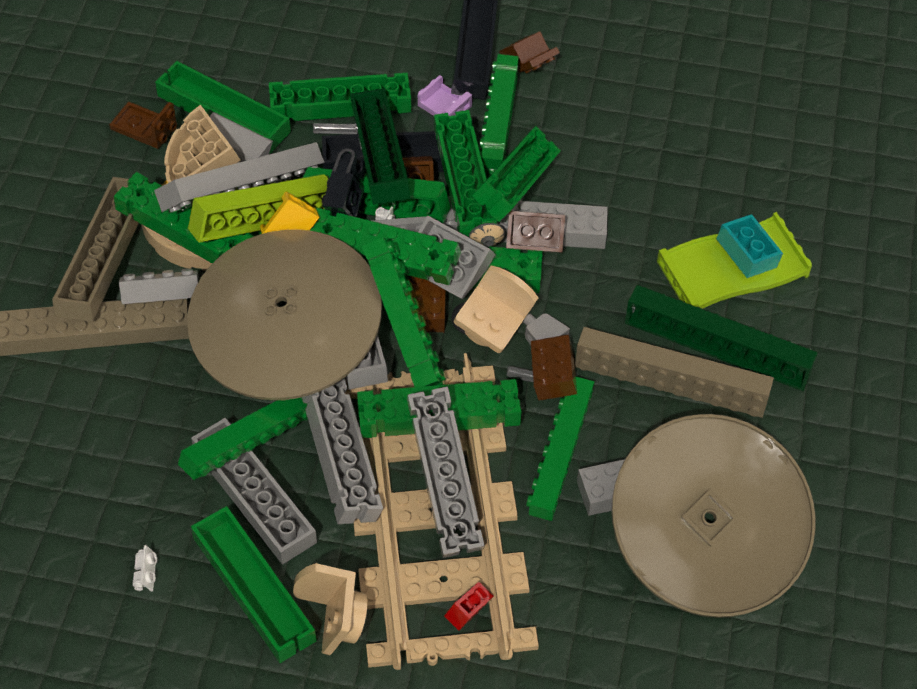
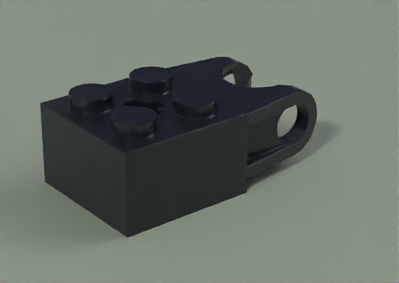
M344 149L338 154L331 176L327 180L326 193L322 197V206L325 210L331 211L335 217L337 213L357 217L364 193L362 181L365 166L360 160H357L356 153L352 149ZM345 154H352V157L349 161H343V157ZM356 164L360 165L359 171H356Z

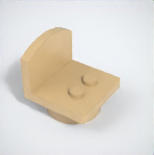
M491 265L456 315L454 323L462 328L466 335L476 344L490 347L495 352L501 353L538 300V296L516 275Z
M315 563L305 567L296 575L293 592L296 598L327 605L322 654L331 655L342 641L355 644L359 639L366 619L367 595L354 591L356 572Z

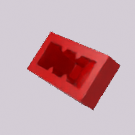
M478 582L452 605L444 617L460 631L494 596Z

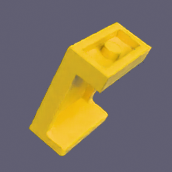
M285 191L282 195L283 203L268 223L260 226L262 234L279 230L299 229L310 231L319 219V215L314 207Z

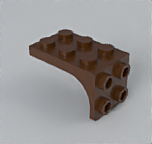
M128 102L109 124L110 129L159 149L177 127L174 105L168 102L158 114Z

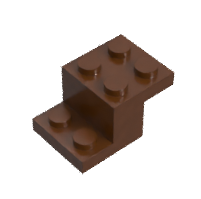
M540 31L499 51L503 55L519 56L518 73L536 70L544 63L554 60V56L560 53L557 47L548 48Z

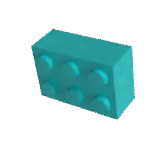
M752 214L722 224L716 238L746 278L777 268L783 252Z

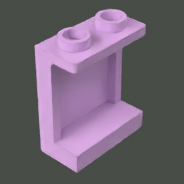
M440 75L433 79L424 89H421L417 95L418 106L433 116L434 114L448 113L449 116H453L457 111H465L472 107V94L469 92H465L462 96L451 94V88L443 84V77Z

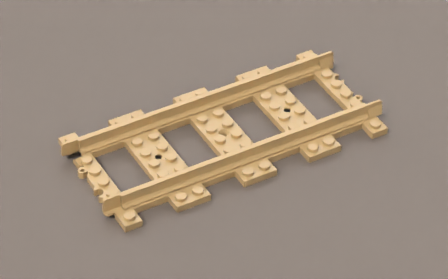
M464 353V368L461 375L455 369L444 371L447 378L444 380L446 385L492 381L493 385H495L496 382L493 366L471 367L467 353ZM402 371L400 378H394L392 372L387 375L388 382L349 389L345 379L347 385L345 394H349L351 399H357V392L373 391V395L381 394V390L414 387L410 373ZM497 423L495 428L458 430L463 455H467L471 489L479 520L477 529L481 530L484 541V548L481 550V556L400 564L396 532L436 528L433 514L430 510L431 505L427 489L391 493L388 463L420 460L415 434L385 436V433L381 432L377 433V437L362 438L377 485L374 495H380L383 510L376 522L361 523L359 519H355L353 522L355 536L375 534L379 567L358 569L360 591L367 595V609H384L387 642L366 644L368 668L393 665L394 669L400 670L401 650H406L407 663L422 662L427 658V663L431 666L437 664L438 656L443 660L455 658L470 660L472 652H478L480 659H483L485 655L499 653L502 660H509L513 657V652L538 650L536 627L514 629L509 595L529 593V583L524 553L503 554L498 522L517 520L512 481L492 483L487 453L506 451L502 423ZM446 576L448 580L441 582L440 577ZM478 582L494 596L488 602L493 631L409 640L405 605L459 600Z

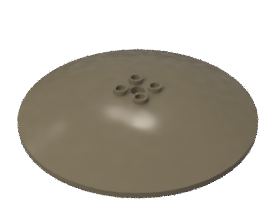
M309 230L272 231L249 238L235 245L222 254L206 270L196 285L190 300L187 329L192 349L199 363L222 386L238 394L255 399H297L320 392L334 385L360 364L371 349L379 331L382 317V300L370 266L358 252L346 243L332 236ZM280 301L287 302L283 307L277 306V303Z
M698 414L667 422L647 434L631 450L623 462L614 485L611 510L612 524L616 541L627 565L639 581L654 595L664 602L688 613L719 618L745 615L757 611L781 597L795 583L810 557L815 536V509L806 478L793 457L778 441L760 428L745 421L723 415ZM706 513L714 516V523L706 522L704 517Z

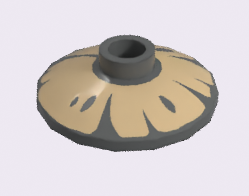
M496 223L478 225L469 233L470 239L485 247L495 246L505 236L504 228Z

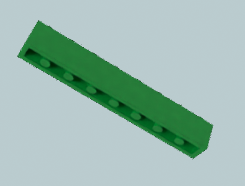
M576 377L577 394L560 399L558 409L561 410L559 414H555L553 425L556 426L554 430H550L548 436L550 444L549 446L545 445L543 451L545 459L544 462L540 461L537 470L539 477L534 478L532 485L534 493L533 495L529 494L526 504L529 507V515L549 521L553 520L593 394L595 381Z
M302 397L277 400L183 449L178 465L193 480L201 476L204 477L210 471L221 468L228 461L235 460L241 454L252 451L260 444H265L274 436L281 435L285 430L294 428L304 420L307 421L308 417L305 409L308 404L303 403Z

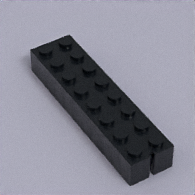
M498 0L462 1L451 94L462 96L465 92H469L472 94V98L485 100L489 83Z
M434 131L396 133L402 157L432 156L433 172H444L438 149V139L436 140ZM358 135L322 136L323 169L333 170L338 154L344 149H352L356 153L357 160L364 164ZM345 154L343 157V161H349L352 157V154ZM356 164V171H359L360 165Z

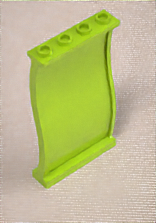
M777 212L773 213L772 217L759 222L783 252L780 262L775 269L746 278L716 239L718 234L697 238L669 250H666V248L661 249L658 252L657 263L678 298L687 304L702 309L728 298L775 288L803 276L807 278L809 277L812 263L805 256L802 247L797 244L792 232L787 229L784 220L779 217Z

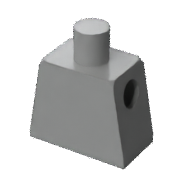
M547 313L542 314L537 319L533 315L528 314L523 320V323L527 325L525 338L530 345L531 341L569 335L570 328Z

